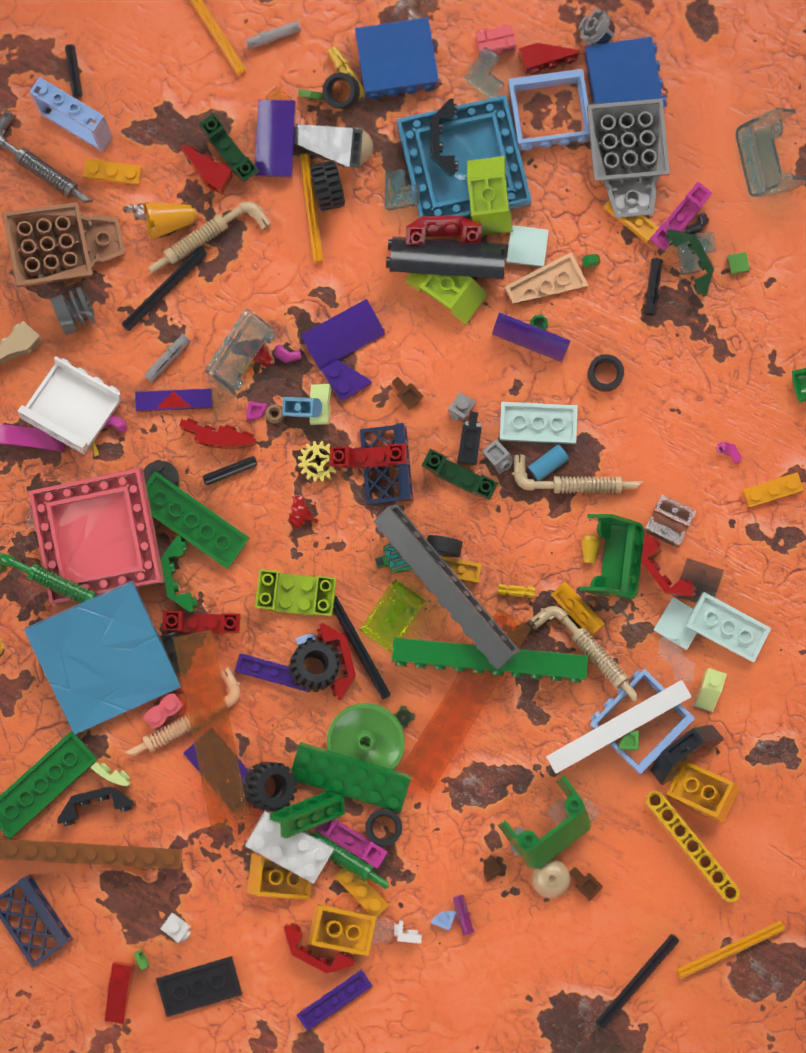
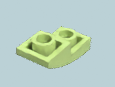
M330 384L311 385L310 398H318L322 403L320 416L309 417L311 425L329 424L331 413L329 402L332 389Z
M96 762L91 767L100 776L113 783L123 786H130L132 784L129 781L131 777L125 771L119 772L115 770L110 774L111 769L104 762L102 764Z

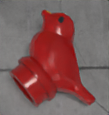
M251 339L248 344L242 347L254 362L261 363L264 367L274 364L267 347H265L260 339Z
M301 495L292 496V513L289 514L287 521L298 529L304 526L306 521L318 523L319 520L311 516L304 497Z

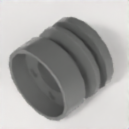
M81 286L76 288L79 297H75L73 291L70 290L71 300L69 301L66 300L63 294L50 299L66 336L78 331L76 323L78 321L81 322L84 328L87 327L86 318L89 319L91 325L96 324L95 311L88 295L82 290Z

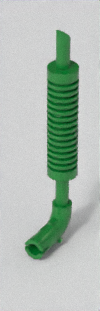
M0 553V573L5 572L8 567H14L27 573L28 580L34 581L43 587L45 586L49 590L52 589L53 592H59L60 595L62 594V596H66L70 600L73 599L77 603H82L96 596V592L89 591L86 587L82 588V585H75V582L68 581L67 578L58 576V574L46 568L44 569V567L37 564L30 567L17 561L16 557Z
M304 831L334 849L329 857L331 861L337 862V865H340L343 869L347 868L348 872L350 871L354 876L360 877L364 882L370 879L384 889H388V881L372 872L374 866L367 865V862L364 863V860L354 856L347 849L344 850L343 847L341 848L334 841L331 842V839L328 840L327 837L318 831H315L313 834L309 831Z

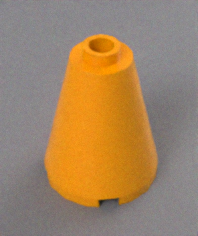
M144 202L143 212L146 214L145 226L148 237L151 239L159 238L194 223V219H197L195 208H192L189 204Z

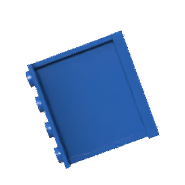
M429 17L355 28L365 98L378 99L384 95L393 97L399 93L413 94L418 90L433 91L439 87Z
M652 36L585 46L584 56L593 104L663 99V108L667 106L665 95L662 96L661 91L663 89V79L659 78L658 74L660 62L655 57L657 45L656 42L653 43Z

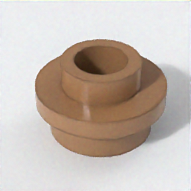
M277 404L270 405L265 411L266 419L271 423L281 422L284 418L282 416V407ZM273 411L279 413L277 417L271 416Z

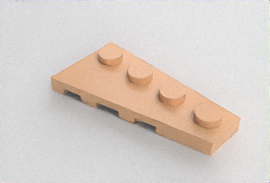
M571 252L504 288L512 304L588 287L589 285Z

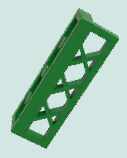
M326 791L269 814L270 820L280 824L281 837L287 839L345 815L344 796Z

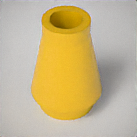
M583 535L581 542L584 562L595 563L600 544L599 536Z

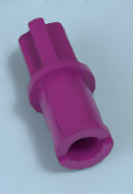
M464 895L453 897L457 912L456 918L459 919L462 935L475 932L470 919L471 912H468Z

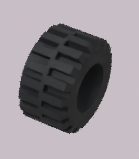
M331 160L311 165L310 173L319 209L323 212L344 207L345 198L336 163Z
M314 639L313 642L308 640L305 644L302 643L296 648L289 661V670H291L289 675L294 677V684L299 683V688L303 689L305 687L307 692H310L312 689L314 692H318L320 689L323 691L332 684L340 669V666H338L340 658H336L338 653L337 651H332V645L328 647L325 645V641L319 643L318 639ZM309 657L319 659L324 665V673L318 675L310 673L305 668L304 660Z
M260 762V764H255L253 769L248 770L249 776L244 778L246 784H243V789H246L244 796L249 798L247 802L253 804L252 807L261 811L276 812L284 807H288L290 805L289 801H293L295 798L293 794L297 793V789H295L297 780L293 779L295 774L290 772L291 769L283 763ZM272 776L276 787L273 795L268 797L265 792V782L268 777Z

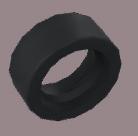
M336 72L325 80L322 94L328 105L338 109H347L357 102L360 96V87L358 81L353 76L347 73ZM338 80H345L350 85V95L344 102L336 101L332 95L333 85Z
M602 354L595 357L587 371L588 380L596 390L602 392H610L616 389L624 377L622 362L616 356L610 354ZM608 362L615 366L617 376L613 382L603 384L596 379L595 369L600 363Z
M437 535L427 536V541L439 555L460 557L463 541Z
M381 809L369 816L365 829L371 842L378 846H389L398 841L401 836L402 823L396 813L391 810ZM388 816L394 821L396 826L395 833L389 839H379L373 833V823L378 817Z

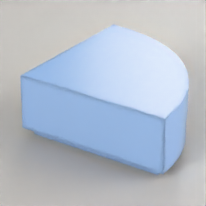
M314 633L296 638L299 646L302 643L305 644L308 640L313 642L317 638Z
M440 912L433 918L431 924L449 931L456 912Z

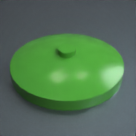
M357 703L346 707L334 718L327 734V748L329 751L393 770L402 758L405 748V735L401 723L391 711L374 703Z

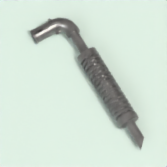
M5 110L0 117V148H4L15 155V162L66 197L70 198L73 195L83 203L93 202L92 199L77 190V183L26 148L19 150L7 142L8 139L3 135L6 132L5 129L15 119V116L11 112L9 113L8 110Z

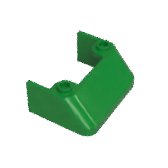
M587 514V518L598 521L597 533L601 538L605 539L601 576H595L590 583V587L579 586V590L594 595L634 599L638 594L644 542L643 525L615 514Z
M562 776L555 782L567 797L564 802V808L569 817L539 839L530 830H525L517 835L506 820L497 825L525 864L531 869H538L545 865L591 828V820L585 804L565 776Z

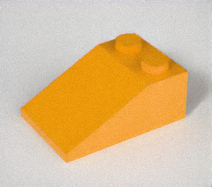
M684 761L666 795L723 824L740 788L730 780Z
M252 853L247 893L255 896L310 900L312 882L261 854Z
M316 903L307 942L314 946L368 956L377 917Z

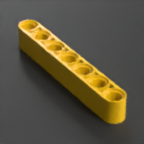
M649 792L645 796L647 807L719 896L725 901H736L740 895V890L666 798L660 792ZM653 794L659 797V803L656 806L650 803V797ZM665 810H669L672 814L669 821H665L662 818V813ZM678 825L684 828V834L680 837L675 834V828ZM690 841H694L697 845L696 850L690 852L687 848V844ZM703 856L709 859L707 867L700 865V859ZM715 872H720L722 875L721 881L715 883L712 879ZM728 887H732L734 890V895L731 898H727L725 895V890Z

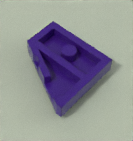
M339 360L321 369L340 402L372 384L370 379Z

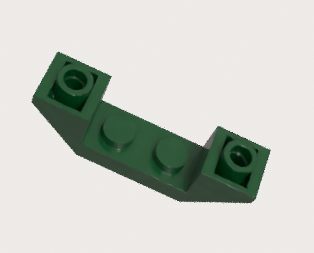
M214 113L199 123L212 146L241 181L246 182L259 172L249 157H245L226 132L225 126Z
M669 228L666 230L668 234L665 235L670 245L674 244L676 248L689 240V249L692 254L696 253L700 259L697 261L702 271H707V273L694 280L696 284L693 285L697 294H702L705 297L714 272L711 260L697 235Z
M431 448L421 465L438 478L472 495L487 500L491 499L499 484L482 474L479 476L447 460L446 456Z

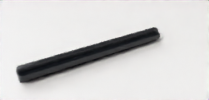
M199 247L122 322V326L127 331H130L207 256V252L202 247Z
M334 596V614L381 699L388 698L391 695L338 597Z
M671 934L596 1020V1023L604 1029L679 943V939L675 935Z

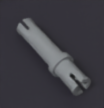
M298 20L266 32L261 31L256 36L246 38L245 42L249 50L261 45L267 46L269 42L301 32V27H299Z
M182 333L172 345L167 346L168 349L143 375L153 383L175 357L180 356L179 353L191 341Z

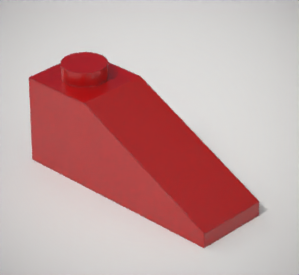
M117 961L112 963L104 1021L124 1024L135 964Z

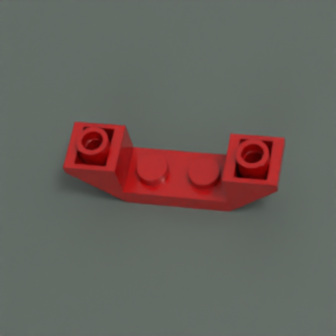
M461 216L421 217L406 226L405 243L406 245L425 244V237L459 236L462 243H481L482 225Z
M388 444L386 447L353 449L349 446L330 447L331 467L355 469L393 467L406 464V444Z
M647 533L644 537L641 563L667 595L695 598L697 596L694 592L696 587L690 580L686 582L682 578L671 587L670 585L673 583L667 575L662 576L659 570L661 568L655 560L650 561L662 552L659 547L662 544L655 535L651 537Z
M163 611L162 630L182 633L237 634L240 633L241 614H201Z
M321 623L319 624L320 629H317L319 640L325 641L326 644L340 641V644L336 645L339 655L344 657L345 662L341 663L343 673H348V677L333 680L334 685H331L333 697L337 696L338 700H341L356 677L346 636Z
M293 922L290 925L285 924L284 931L291 954L294 957L326 974L354 965L353 955L343 951L341 953L338 951L332 964L329 965L327 964L329 962L328 959L320 955L317 958L310 954L311 950L304 946L296 947L304 933L300 931L302 927Z

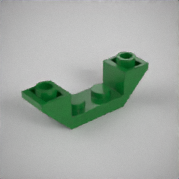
M176 536L161 558L167 597L188 612L195 613V608H198L196 596L192 597L190 592L176 595V592H179L178 581H174L173 573H176V569L171 559L185 557V552L188 551L186 540H182L181 536Z

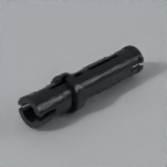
M659 258L651 259L648 288L644 295L646 301L643 314L647 316L656 315L657 300L660 297L658 292L663 260Z

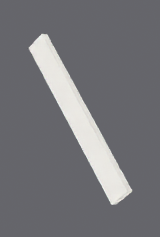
M681 680L551 753L546 758L556 774L692 696Z

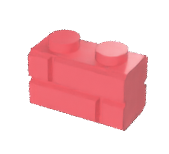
M501 24L496 29L489 30L488 28H483L478 33H475V42L480 59L516 52L517 43L512 25Z

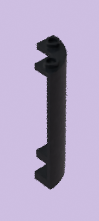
M392 236V239H388V250L391 251V256L386 259V268H390V273L401 272L495 278L496 280L504 279L505 243H462L461 240L425 238V244L406 245V237Z

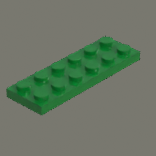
M155 471L146 483L152 516L228 569L250 537Z
M73 731L68 733L0 795V829L9 839L13 838L98 761L96 756L76 734L74 735Z
M299 742L291 770L295 774L293 779L297 780V782L401 813L412 777L408 774L303 742Z

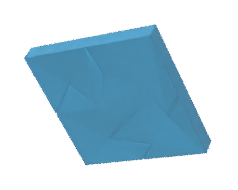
M506 95L458 105L457 115H454L453 120L439 121L443 125V132L439 134L440 142H443V153H440V155H455V160H458V172H455L453 177H449L430 158V119L438 110L397 119L398 132L419 218L426 216H461L471 219L467 161L505 156L509 210L531 205L530 191Z
M133 580L30 625L24 630L74 735L181 687V681Z

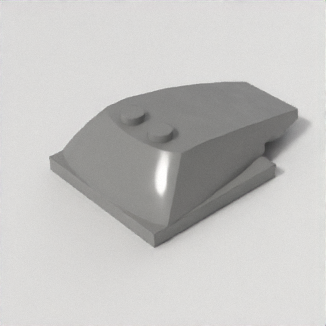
M663 99L587 105L594 182H604L616 218L653 215L657 180H659V176L670 174Z

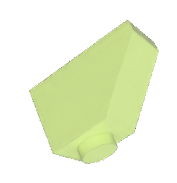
M710 668L705 669L694 706L713 712L722 692L727 674Z

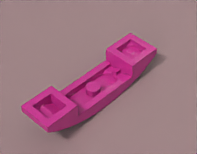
M698 181L663 225L652 235L650 240L665 251L670 246L665 237L668 234L666 230L672 228L683 231L713 193Z
M0 425V445L22 446L60 453L65 451V444L38 428Z
M336 819L313 828L377 869L388 853Z

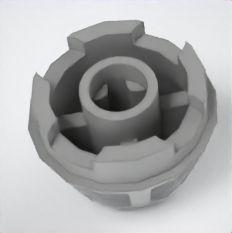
M593 9L594 13L589 17L584 16L578 30L581 31L580 38L589 45L609 43L615 34L616 27L608 12Z

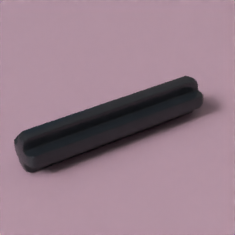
M68 44L65 46L72 96L76 99L82 98L76 48L74 44Z
M251 456L203 475L204 483L210 485L256 467L258 463L256 458Z

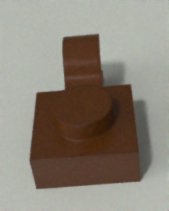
M398 376L392 381L394 387L400 391L397 397L409 410L424 397L412 383L406 386Z
M573 867L569 872L579 881L575 887L589 901L603 888L590 873L584 876L576 867Z

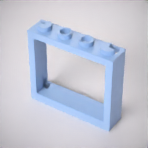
M583 69L511 78L508 80L514 130L519 149L526 151L538 146L548 148L553 144L564 146L570 144V142L578 141V143H585L590 140L587 115L588 99ZM577 83L584 131L522 139L515 91Z
M39 77L29 93L40 115L99 151L104 152L113 138L104 115ZM47 109H51L49 115L45 113Z
M645 669L641 672L637 670L630 677L632 681L629 685L632 688L644 679L657 693L665 690ZM621 687L617 690L619 695L615 699L610 697L603 705L605 709L601 713L597 711L590 718L592 722L589 726L593 730L599 727L598 724L627 695ZM681 704L676 705L673 709L682 719L638 764L624 750H619L618 744L615 741L609 743V745L638 774H641L695 719Z

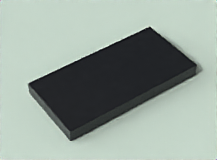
M232 956L156 978L166 1017L243 994Z

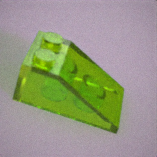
M395 579L384 592L360 628V631L391 652L393 650L394 637L401 638L427 601Z

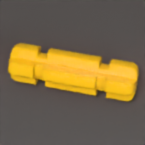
M503 584L498 586L499 595L535 597L536 589L534 587L525 588V586L509 585L508 587Z

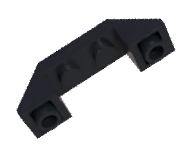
M450 98L430 119V158L449 177H453L455 172H458V160H455V155H440V153H443V142H440L439 134L443 132V125L439 121L453 120L454 115H457V104H454V98Z
M713 725L693 728L664 749L650 771L663 786L678 775L675 769L678 765L704 746L710 751L721 743L724 738Z
M110 786L73 795L57 818V824L63 823V826L75 824V820L79 819L77 803H79V806L91 804L90 800L98 798V802L110 799L109 795H112L114 808L125 812L132 810V806L136 805V801Z

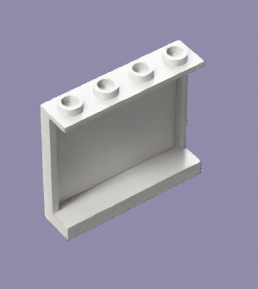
M55 357V365L27 405H21L18 414L24 421L85 455L122 401L121 394L116 387H109L103 384L104 382L100 378L89 376L84 369L73 367L68 360Z

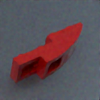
M187 418V421L181 419L179 424L181 430L195 434V443L208 447L240 449L255 446L257 443L256 438H253V434L243 431L242 434L237 432L235 427L227 424L225 427L220 425L218 432H215L216 429L209 425H205V427L199 426L197 421Z

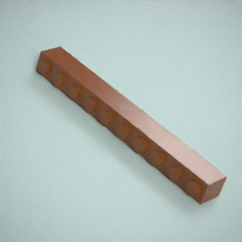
M0 839V859L181 869L183 849Z

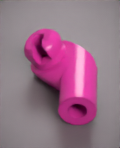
M277 345L274 348L275 356L285 363L302 359L300 350L289 352L283 345Z
M111 416L102 429L113 426L117 428L119 433H123L127 430V423L117 416Z
M720 442L716 446L717 452L730 455L734 464L742 460L738 449L733 443Z

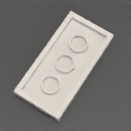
M264 811L245 846L314 884L334 849L305 832L287 839L281 837L280 824L270 820L269 814L271 813Z

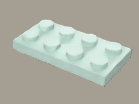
M501 402L500 441L576 444L578 405Z
M705 592L701 593L685 627L750 662H755L771 630L770 627Z

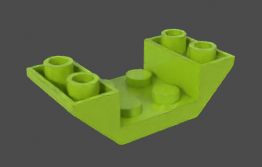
M505 156L467 161L472 221L482 225L481 236L513 232L506 183Z
M410 273L405 280L407 284L418 292L424 291L451 310V315L465 325L488 296L472 277Z
M260 569L255 608L309 616H332L337 578L279 573V571Z

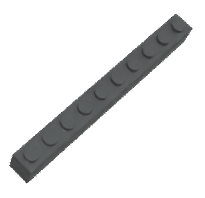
M397 504L388 506L373 521L378 531L384 534L389 540L390 545L401 554L403 561L412 567L414 574L421 578L426 584V588L438 598L439 604L446 608L451 618L463 628L465 635L474 641L476 648L480 652L484 653L490 665L498 670L508 664L520 652L517 646Z

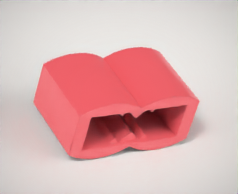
M169 694L162 699L159 706L148 710L144 719L152 729H159L168 722L170 717L178 715L185 705L176 694Z

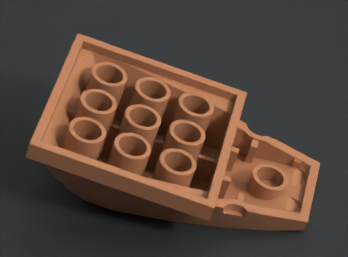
M78 202L2 213L16 287L92 277L91 267L125 254L118 217H85L83 214H80Z

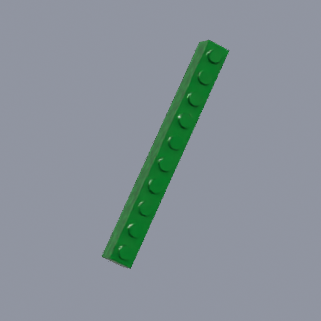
M394 637L392 662H395V666L407 667V664H415V668L426 669V665L434 666L435 670H446V667L453 668L455 672H465V669H471L475 674H484V671H492V675L496 676L512 673L511 677L523 678L524 674L531 675V679L542 680L543 676L550 677L551 681H562V678L570 679L571 683H581V680H586L588 656L519 649L520 652L508 664L497 670L490 665L488 658L475 645Z

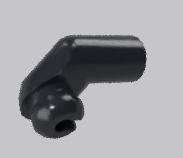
M699 214L697 216L699 222L686 227V232L695 234L702 231L709 223L707 214Z

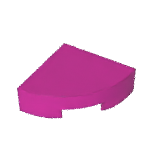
M249 401L246 421H254L262 417L268 408V404Z

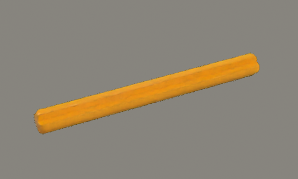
M190 0L238 76L244 74L246 68L202 0Z
M305 153L300 155V164L314 263L323 262L314 186L310 173L311 162L310 155Z
M782 921L771 924L678 968V976L683 979L785 931V926Z

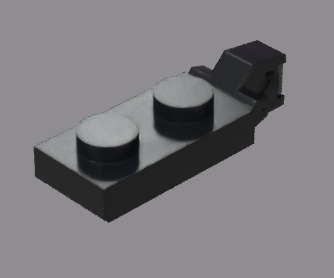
M471 411L469 421H464L457 463L475 466L477 464L482 430L481 423H477L478 412Z

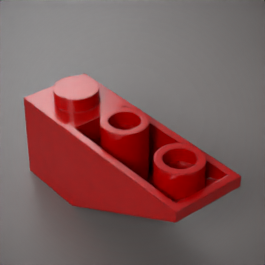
M534 43L519 48L518 55L525 75H535L546 68L554 69L559 64L575 62L580 52L578 49Z
M182 144L181 148L184 155L205 186L222 195L233 177L231 168L225 163L221 162L219 164L215 162L214 158L208 154L202 155L198 153V150L193 146L188 145L187 147Z

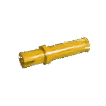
M337 46L330 48L327 54L335 64L334 68L336 71L347 73L358 81L348 65V60L343 58ZM358 81L360 87L359 98H361L365 95L364 88Z

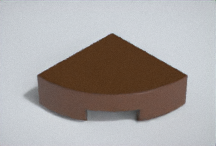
M492 854L486 859L483 868L487 882L503 871Z

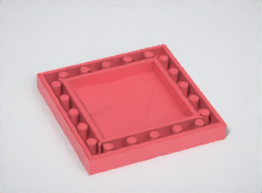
M143 468L29 491L44 569L46 568L58 574V576L65 577L68 581L75 582V585L79 584V586L82 585V588L86 587L89 591L96 592V596L133 580L136 588L165 582ZM47 588L50 605L73 601V599L70 600L66 596L60 595L59 592L56 593L52 589L49 590Z

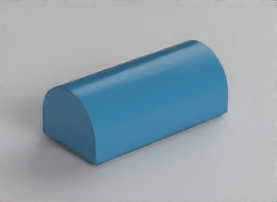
M283 397L282 416L319 417L322 412V403L318 398Z
M556 445L527 468L537 481H542L569 461V457L560 445Z

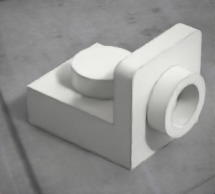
M171 913L161 927V930L175 939V942L180 943L188 939L192 933L189 931L192 926L176 914Z
M399 920V925L395 924L394 936L398 937V941L421 943L422 934H418V930L406 929V933H402L403 921Z

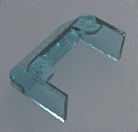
M774 108L740 125L736 130L735 136L748 192L753 197L788 192L806 184V177H797L790 172L782 174L774 139L780 137L783 132L782 120L795 114V109Z
M246 308L208 363L205 373L209 382L235 398L237 395L235 390L239 391L244 383L242 380L244 372L262 345L270 344L276 337L275 329L256 313Z

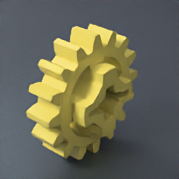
M313 441V446L306 444L307 450L301 449L303 456H298V460L302 461V463L298 464V467L304 468L301 474L307 473L306 479L309 480L313 477L315 483L318 478H320L321 482H324V477L330 480V473L336 474V470L331 466L326 472H324L326 465L330 464L331 445L327 444L325 447L323 441L320 442V445H317L315 441ZM320 450L327 452L329 455H323L320 453ZM313 451L311 458L306 460L307 456ZM316 458H320V460L322 461L320 466H317V463H314L316 462ZM309 469H315L318 474L312 473Z

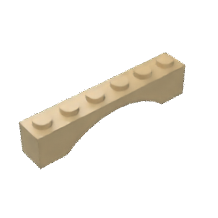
M24 321L21 324H16L8 338L5 337L0 341V365L14 357L30 354L43 339Z

